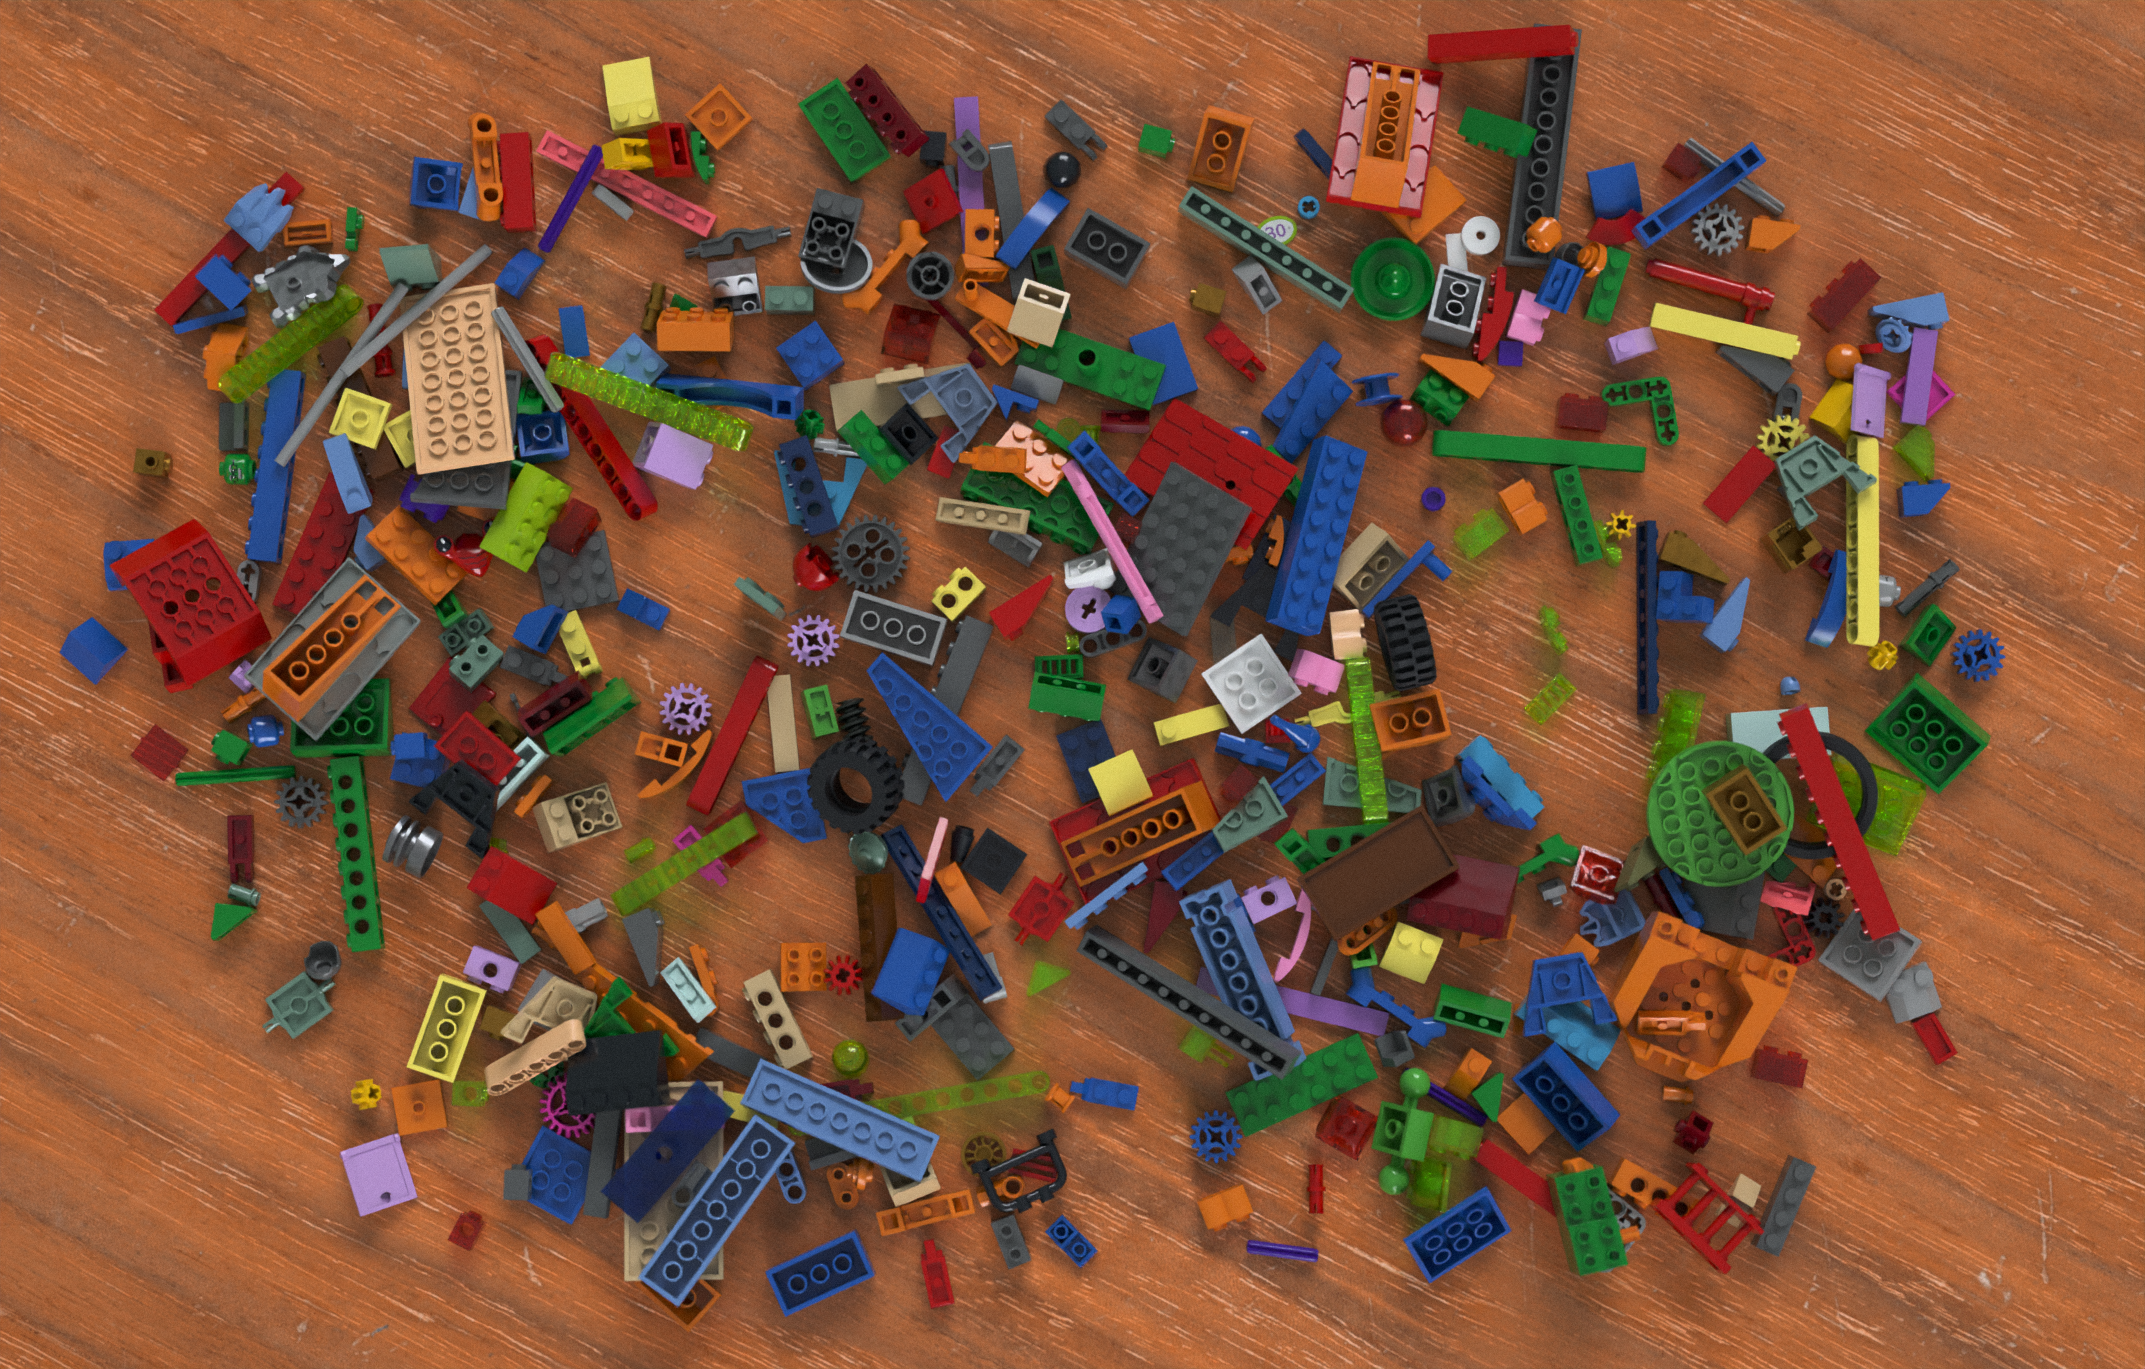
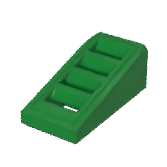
M1083 654L1035 656V672L1042 673V661H1047V674L1052 675L1051 661H1056L1057 675L1055 676L1084 679ZM1071 660H1076V674H1071ZM1061 661H1066V674L1061 673Z

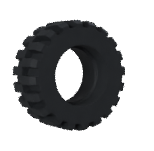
M1408 594L1379 601L1374 606V618L1383 660L1392 686L1395 690L1404 691L1432 684L1437 678L1434 651L1424 613L1417 597Z
M849 737L840 742L837 741L824 751L810 768L811 774L807 777V784L811 787L807 792L808 797L813 799L811 805L814 810L817 809L819 811V817L823 821L826 819L830 822L829 826L833 829L839 827L841 832L847 834L852 830L853 834H862L864 831L871 832L882 825L899 808L898 804L904 796L901 791L905 788L904 780H900L903 772L901 767L897 768L895 764L897 760L894 755L890 757L887 753L888 749L884 746L878 747L876 741L869 739L865 742L864 737H856L854 739ZM841 768L854 769L868 780L872 790L871 803L857 802L845 793L840 783Z

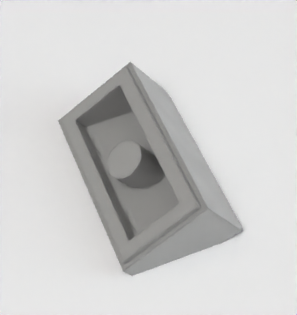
M1019 364L1011 389L1056 405L1064 380Z

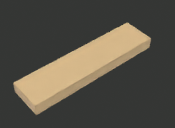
M940 497L935 521L1026 535L1030 511Z
M791 675L773 676L774 679L767 693L775 773L800 770Z

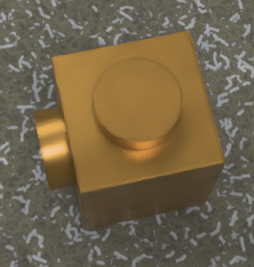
M136 448L134 473L144 476L168 478V474L173 469L171 454L163 451Z
M489 1005L486 1008L479 1029L490 1032L489 1037L503 1041V1038L507 1037L500 1033L501 1030L517 1014Z

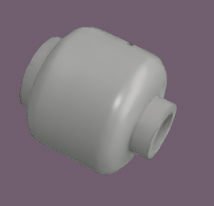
M1879 574V606L1890 607L1894 600H1899L1901 586H1897L1894 577Z

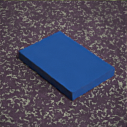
M1174 322L1129 337L1135 355L1166 365L1153 406L1198 390Z

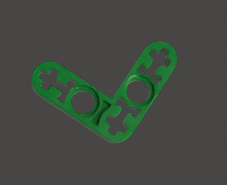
M1652 377L1607 385L1602 390L1600 399L1608 407L1649 401L1657 442L1662 446H1671L1678 440L1679 430L1670 382L1666 378ZM1657 382L1661 386H1665L1661 394L1654 390L1649 392L1650 397L1646 396L1647 388L1644 383H1648V388L1655 387ZM1637 385L1641 388L1642 395L1640 398L1630 396L1629 389L1631 386ZM1621 387H1625V401H1623V396L1616 397L1614 402H1611L1610 398H1606L1609 390H1612L1613 393H1621ZM1665 405L1669 408L1670 414L1667 418L1658 416V406ZM1671 420L1672 424H1668L1667 429L1669 433L1673 432V436L1670 438V441H1667L1666 438L1661 436L1665 432L1664 425L1659 426V423Z

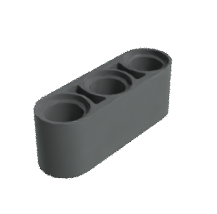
M1141 620L1136 622V625L1141 626L1143 630L1139 637H1133L1129 632L1127 634L1117 633L1120 641L1116 645L1107 643L1106 636L1111 632L1106 631V629L1089 634L1080 641V652L1087 658H1094L1138 643L1146 636V625ZM1088 640H1092L1097 644V649L1093 653H1087L1083 648L1084 643Z

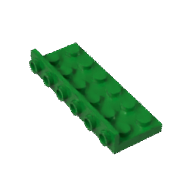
M986 442L983 443V445H986V446H993V445H990V444H988V443H986ZM971 466L961 486L960 494L967 501L1030 511L1028 529L1035 534L1043 533L1049 536L1050 540L1056 544H1065L1072 547V551L1079 555L1090 554L1099 536L1070 482L1064 479L1046 497L1013 473L979 471L972 469ZM1096 495L1105 513L1109 516L1114 503Z

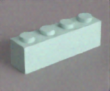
M526 737L514 750L522 759L497 786L500 788L496 812L550 757L530 737Z

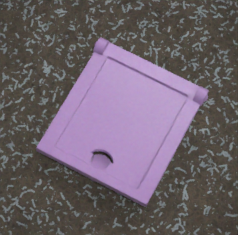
M1861 363L1855 364L1851 430L1884 438L1887 380L1891 378L1890 372Z
M399 1133L340 1152V1158L342 1159L360 1217L417 1198L400 1143Z

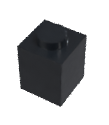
M924 130L930 139L921 146L920 163L925 164L924 166L934 169L939 168V165L944 166L947 133Z

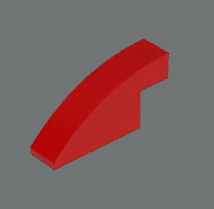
M168 603L163 607L167 614L172 615L177 612L176 606L173 603ZM148 621L152 654L162 665L164 687L170 694L194 688L193 685L186 686L175 669V661Z

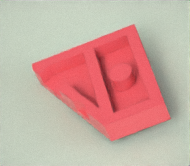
M1766 881L1760 902H1764L1772 907L1790 910L1795 914L1808 916L1816 883H1809L1808 887H1796L1795 882L1780 883L1777 881Z

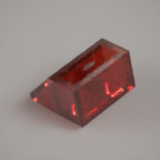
M894 304L884 331L881 354L928 365L941 314L933 313L929 310L911 308L907 305Z
M739 801L703 829L731 869L771 841L743 801Z

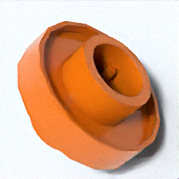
M1592 242L1579 251L1577 260L1579 267L1585 269L1584 276L1593 278L1605 267L1607 249L1603 244Z
M860 1156L859 1159H854V1163H849L847 1178H852V1183H856V1189L865 1190L866 1182H872L874 1163H868L867 1159Z

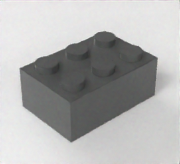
M1087 208L1066 244L1064 254L1127 289L1147 255L1151 243Z

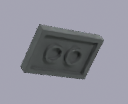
M966 994L931 1024L977 1081L1015 1049L969 994Z

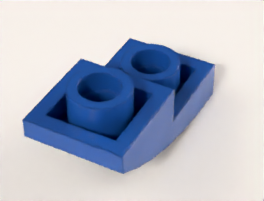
M583 306L558 308L566 359L590 356Z
M1061 1215L1045 1231L1079 1268H1082L1098 1252L1064 1215Z

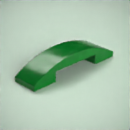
M1291 828L1274 843L1290 862L1292 861L1303 874L1325 862L1321 855L1294 828Z

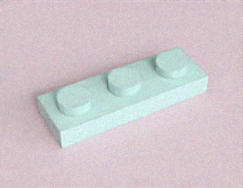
M679 957L660 972L696 1022L699 1023L716 1008L714 1002Z

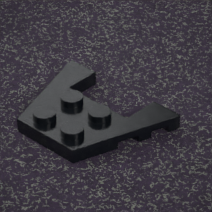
M1265 564L1218 607L1210 617L1230 627L1238 610L1243 605L1266 618L1278 571ZM1285 629L1274 652L1293 662L1299 633Z
M460 760L413 796L409 803L426 815L432 810L439 798L475 826V830L465 846L481 859L486 856L489 851L500 788L465 761Z

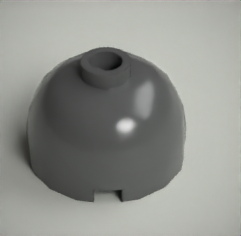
M937 252L921 253L915 256L908 265L906 280L910 290L917 297L924 300H937L944 297L950 291L954 283V271L951 262L944 255Z

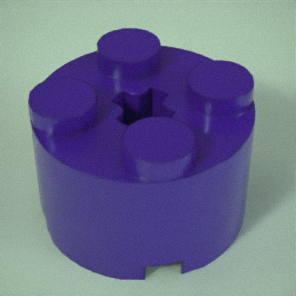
M411 474L399 498L402 501L401 507L411 512H415L416 509L425 512L423 517L434 523H437L438 519L443 521L450 505L411 502V493H414L422 481L421 478L419 482L414 481L416 476Z

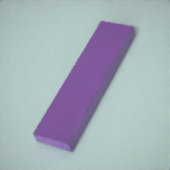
M1914 327L1912 329V344L1909 350L1900 423L1925 426L1938 331Z

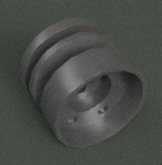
M404 815L392 829L386 841L382 860L390 863L394 859L393 866L399 867L406 859L405 871L418 878H422L438 853L443 833L427 826L419 834L420 822L415 820L412 823V818Z

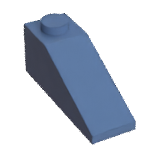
M1943 292L1873 306L1868 310V315L1881 319L1893 317L1896 321L1901 319L1904 325L1922 329L1928 327L1929 330L1942 329V324L1949 321Z
M344 433L324 440V448L347 513L350 514L370 507L373 498L347 434Z
M1747 577L1739 582L1715 613L1713 624H1707L1698 635L1720 653L1726 650L1730 652L1739 641L1736 637L1741 630L1750 579Z

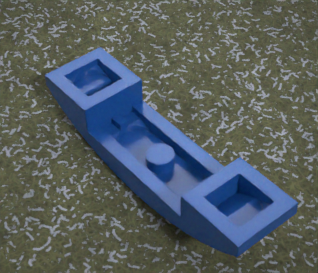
M1051 187L1018 224L998 251L996 257L1013 270H1016L1029 254L1031 248L1052 222L1061 215L1070 201Z
M1083 431L1067 446V449L1090 476L1131 517L1150 501L1101 451L1099 445L1086 431Z
M1835 549L1828 572L1832 573L1818 617L1817 619L1812 618L1805 638L1807 642L1826 648L1829 647L1835 638L1846 615V552Z

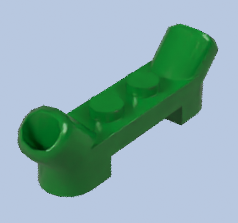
M1560 833L1540 842L1537 845L1541 853L1517 866L1520 867L1517 884L1524 881L1523 875L1530 871L1534 875L1546 868L1544 864L1549 861L1569 867L1574 866L1579 855L1577 846L1565 843Z

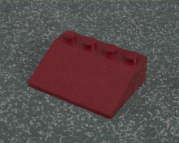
M1453 854L1460 868L1410 898L1406 919L1408 921L1505 940L1507 939L1520 867Z

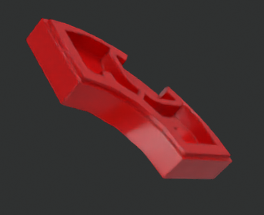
M1630 209L1623 217L1616 220H1605L1598 217L1585 238L1604 245H1619L1636 238L1631 230L1643 221L1645 217L1633 209Z

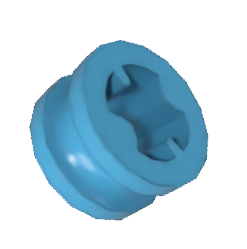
M1313 196L1303 197L1298 204L1299 215L1304 219H1312L1317 216L1320 207L1318 200ZM1304 203H1313L1312 209H1315V211L1305 213L1303 211L1305 206L1302 205Z

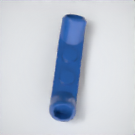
M1369 966L1351 969L1352 985L1345 993L1364 1007H1367L1371 1000L1409 1025L1410 1027L1406 1031L1407 1036L1424 1048L1428 1046L1432 1038L1445 1036L1447 1033L1445 1022L1435 1020L1433 1016L1417 1019L1413 1016L1415 1011L1405 1004L1399 1007L1393 1003L1395 998L1384 990L1381 993L1377 992L1374 986L1372 970Z

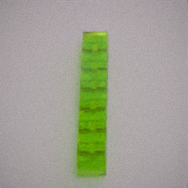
M343 284L338 286L335 295L331 299L313 305L223 374L218 381V388L233 403H241L356 315L363 307V299L349 285Z
M1370 657L1345 659L1364 825L1386 823L1389 821L1382 755L1369 708L1370 704L1375 703Z
M744 812L617 890L610 897L621 916H624L758 834V831L748 814Z

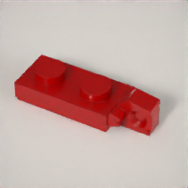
M934 1238L924 1240L926 1253L921 1254V1266L930 1307L934 1309L955 1304L945 1255H943L942 1250H936Z

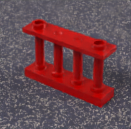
M1687 1162L1685 1167L1692 1172L1668 1199L1655 1198L1649 1206L1718 1273L1726 1275L1732 1268L1727 1261L1729 1260L1728 1256L1751 1231L1758 1235H1762L1765 1231L1760 1227L1761 1222L1752 1214L1747 1215L1707 1175L1709 1171L1702 1164ZM1700 1180L1709 1191L1686 1216L1682 1215L1680 1217L1674 1211L1676 1209L1675 1205ZM1717 1197L1726 1208L1703 1233L1700 1232L1698 1234L1692 1229L1694 1226L1693 1222ZM1734 1214L1743 1223V1226L1721 1250L1717 1249L1715 1251L1709 1245L1711 1238Z

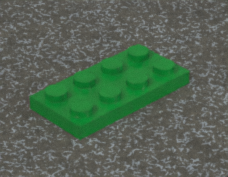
M838 77L798 103V106L851 184L891 158V155Z

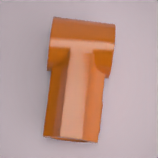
M1016 1174L993 1181L1001 1201L1017 1198L1025 1190L1024 1179ZM1010 1180H1015L1019 1183V1192L1013 1193L1008 1190L1007 1184ZM984 1186L975 1187L981 1207L992 1205Z

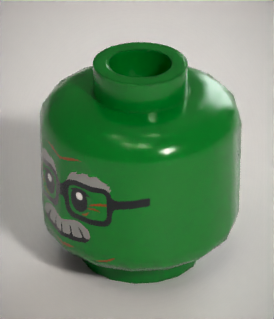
M227 454L224 462L221 461L219 464V474L224 477L225 482L229 485H247L255 477L256 461L252 460L248 454Z

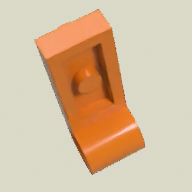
M701 944L689 947L702 987L716 1005V1008L706 1016L708 1017L716 1014L720 1008L715 987L718 984V979L715 971L709 970L707 962L710 961V957L706 947L702 948Z

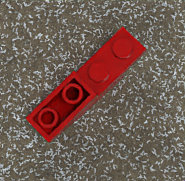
M1498 266L1495 273L1490 274L1489 287H1493L1492 297L1488 296L1487 311H1490V313H1482L1480 319H1477L1475 333H1478V343H1473L1472 357H1476L1475 362L1478 364L1483 362L1498 342L1510 315L1514 292L1505 291L1507 267Z

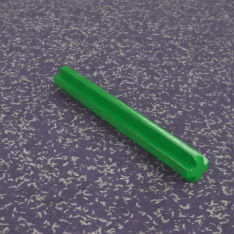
M294 765L184 772L177 773L175 781L177 786L289 779L296 777V767Z

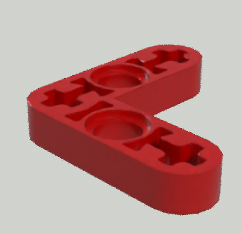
M1772 907L1774 916L1788 946L1770 953L1766 957L1776 958L1779 954H1784L1788 958V964L1796 967L1811 961L1815 956L1816 949L1801 915L1794 913L1795 918H1790L1783 922L1782 918H1786L1785 912L1779 911L1778 907ZM1787 910L1789 915L1793 914V912ZM1791 922H1796L1800 926V932L1796 936H1791L1787 931V927ZM1801 945L1809 947L1810 951L1807 952V957L1805 958L1804 955L1796 956L1794 958L1797 962L1794 963L1793 956L1788 950L1792 949V953H1796L1801 950Z

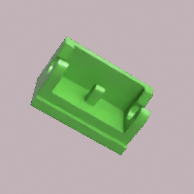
M823 685L803 690L800 694L812 740L839 732L828 686Z

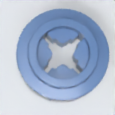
M1893 317L1889 319L1884 318L1878 323L1875 331L1878 342L1883 343V347L1886 350L1894 353L1906 351L1912 344L1911 338L1913 334L1908 331L1909 326L1902 324L1901 319L1896 321Z

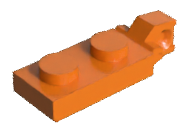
M980 445L972 447V452L962 451V453H959V463L972 464V469L1026 473V448Z
M1638 1011L1636 1029L1638 1035H1686L1687 1032L1692 1030H1705L1706 1018L1705 1013L1691 1011Z

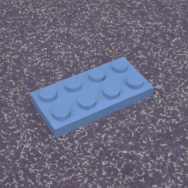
M1141 862L1064 922L1070 929L1075 927L1078 930L1088 922L1086 917L1093 911L1098 915L1108 907L1105 902L1112 897L1117 900L1128 892L1125 889L1126 886L1132 882L1136 886L1147 877L1145 875V872L1148 870L1147 867Z

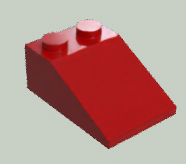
M1051 574L989 612L992 621L1005 641L1010 638L1012 642L1023 635L1022 630L1027 627L1054 583Z
M491 846L466 888L534 925L537 920L535 914L544 908L558 883L498 847Z

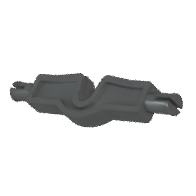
M768 226L754 230L734 228L725 232L721 237L700 241L697 247L684 249L685 257L688 259L701 255L702 259L733 255L735 253V239H741L744 249L752 251L763 246L776 244L778 238L791 236L790 227L775 229L774 226Z

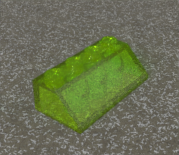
M1671 689L1669 694L1665 693L1662 707L1665 708L1664 716H1660L1657 724V731H1660L1658 740H1654L1651 754H1654L1653 764L1649 763L1646 771V778H1649L1648 784H1653L1658 773L1674 756L1694 746L1706 694L1679 689Z

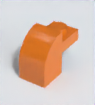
M641 731L635 755L682 767L688 744Z

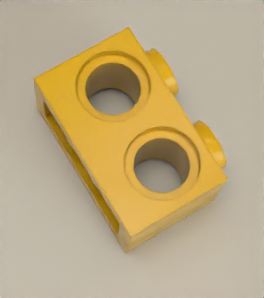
M618 138L601 145L605 169L642 171L653 166L648 139Z

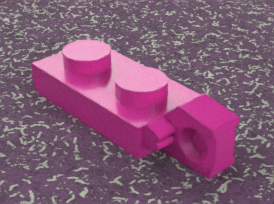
M692 825L673 839V842L702 877H705L708 881L713 878L720 887L729 881L722 873L725 866L722 864L721 859Z

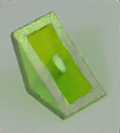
M1036 960L1026 992L1028 997L1071 975L1069 969Z

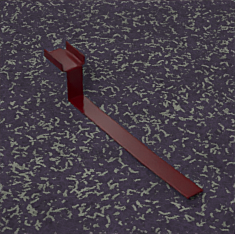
M926 300L974 349L966 359L976 369H982L986 365V360L977 351L980 348L979 344L937 300Z

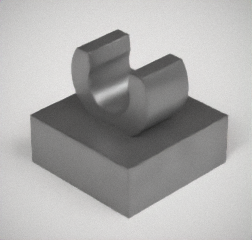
M1559 876L1536 884L1538 892L1544 901L1549 900L1554 908L1563 905L1560 895L1568 892Z

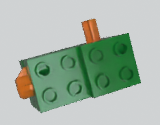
M1581 1157L1564 1160L1562 1163L1563 1171L1548 1174L1546 1178L1569 1270L1578 1276H1584L1628 1265L1623 1244L1641 1240L1640 1232L1637 1225L1619 1229L1603 1166L1591 1164Z

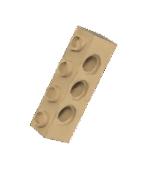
M772 969L743 982L745 987L742 988V991L747 1001L752 1000L756 1008L752 1010L757 1022H762L766 1029L763 1032L768 1045H774L777 1052L774 1054L778 1066H784L787 1070L813 1057L783 992H780V986ZM764 991L769 992L772 996V1002L768 1006L761 1004L759 1000L760 994ZM777 1013L781 1015L783 1022L780 1027L771 1025L770 1017L772 1014ZM785 1035L793 1039V1046L790 1049H784L780 1044L781 1038Z

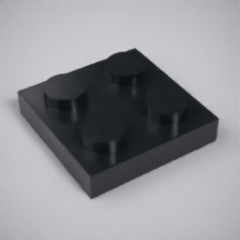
M987 827L960 868L1001 895L1028 854Z

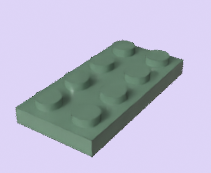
M739 577L733 584L743 594L780 621L786 616L787 613L783 610L785 606L768 591L765 593L749 577L745 580Z

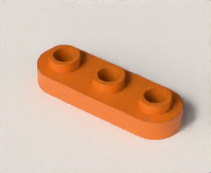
M1393 907L1383 913L1384 921L1378 916L1337 940L1339 950L1348 956L1362 951L1396 924L1398 916L1395 908ZM1363 927H1366L1367 934L1364 933ZM1346 940L1350 942V947L1347 946Z

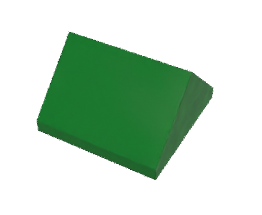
M1930 604L1924 607L1898 646L1930 667L1957 627L1937 605Z

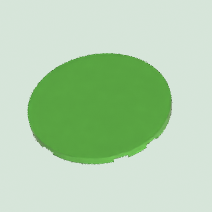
M1733 741L1703 742L1678 753L1658 773L1650 789L1646 806V823L1649 837L1661 859L1673 871L1685 879L1712 887L1734 886L1761 875L1772 863L1776 862L1784 851L1794 822L1793 798L1782 772L1761 752L1745 744ZM1741 764L1748 767L1787 827V830L1748 855H1744L1739 850L1701 791Z

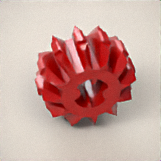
M840 955L836 956L838 965L829 960L828 964L833 969L823 970L825 974H831V977L823 980L824 983L833 982L828 990L832 991L838 986L837 995L839 996L842 994L843 988H845L847 995H851L850 985L855 990H859L860 987L855 983V980L863 982V977H859L856 974L861 973L862 968L856 970L854 968L859 961L856 959L852 964H849L850 955H846L844 963ZM845 968V972L849 971L850 976L847 977V982H842L843 979L839 980L837 977L841 973L840 969Z

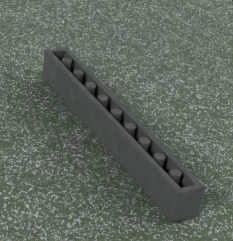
M1095 925L1086 931L1077 952L1278 1078L1284 1079L1291 1073L1302 1053L1301 1051L1102 927Z

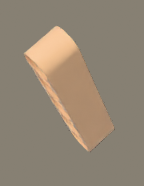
M575 1019L568 1020L485 1067L484 1074L487 1092L493 1096L505 1094L583 1050L586 1047V1039L582 1022Z

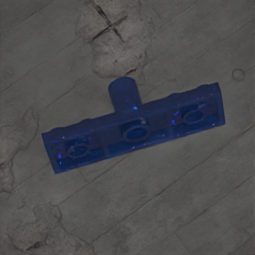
M698 1078L601 1192L636 1223H639L736 1110ZM661 1147L671 1149L673 1155L670 1159H666L661 1155Z

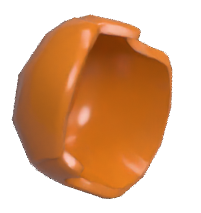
M1846 343L1834 345L1827 352L1825 359L1828 373L1844 382L1854 380V366L1856 363L1863 364L1858 349Z

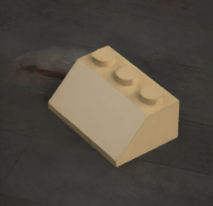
M1371 522L1340 556L1333 588L1362 613V610L1410 559L1388 533Z

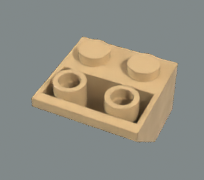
M1025 278L1007 332L1053 347L1070 294Z

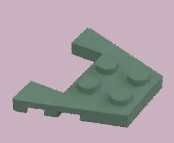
M1815 435L1778 457L1774 462L1798 530H1801L1818 518V514L1805 497L1841 475L1846 478L1857 494L1874 485L1877 481V478L1871 473L1868 475L1859 469V465L1843 458L1839 451Z

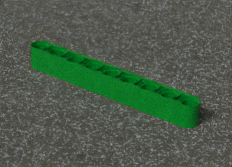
M1434 430L1431 455L1558 467L1577 465L1578 468L1644 473L1647 448L1631 445Z

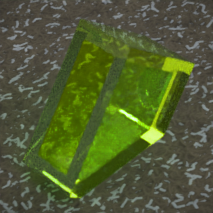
M1916 425L1892 448L1926 482L1934 477L1935 442L1931 439L1932 434L1925 427Z

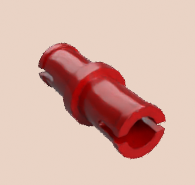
M1308 1164L1309 1187H1306V1191L1309 1192L1308 1214H1324L1323 1192L1326 1191V1187L1323 1186L1324 1164Z

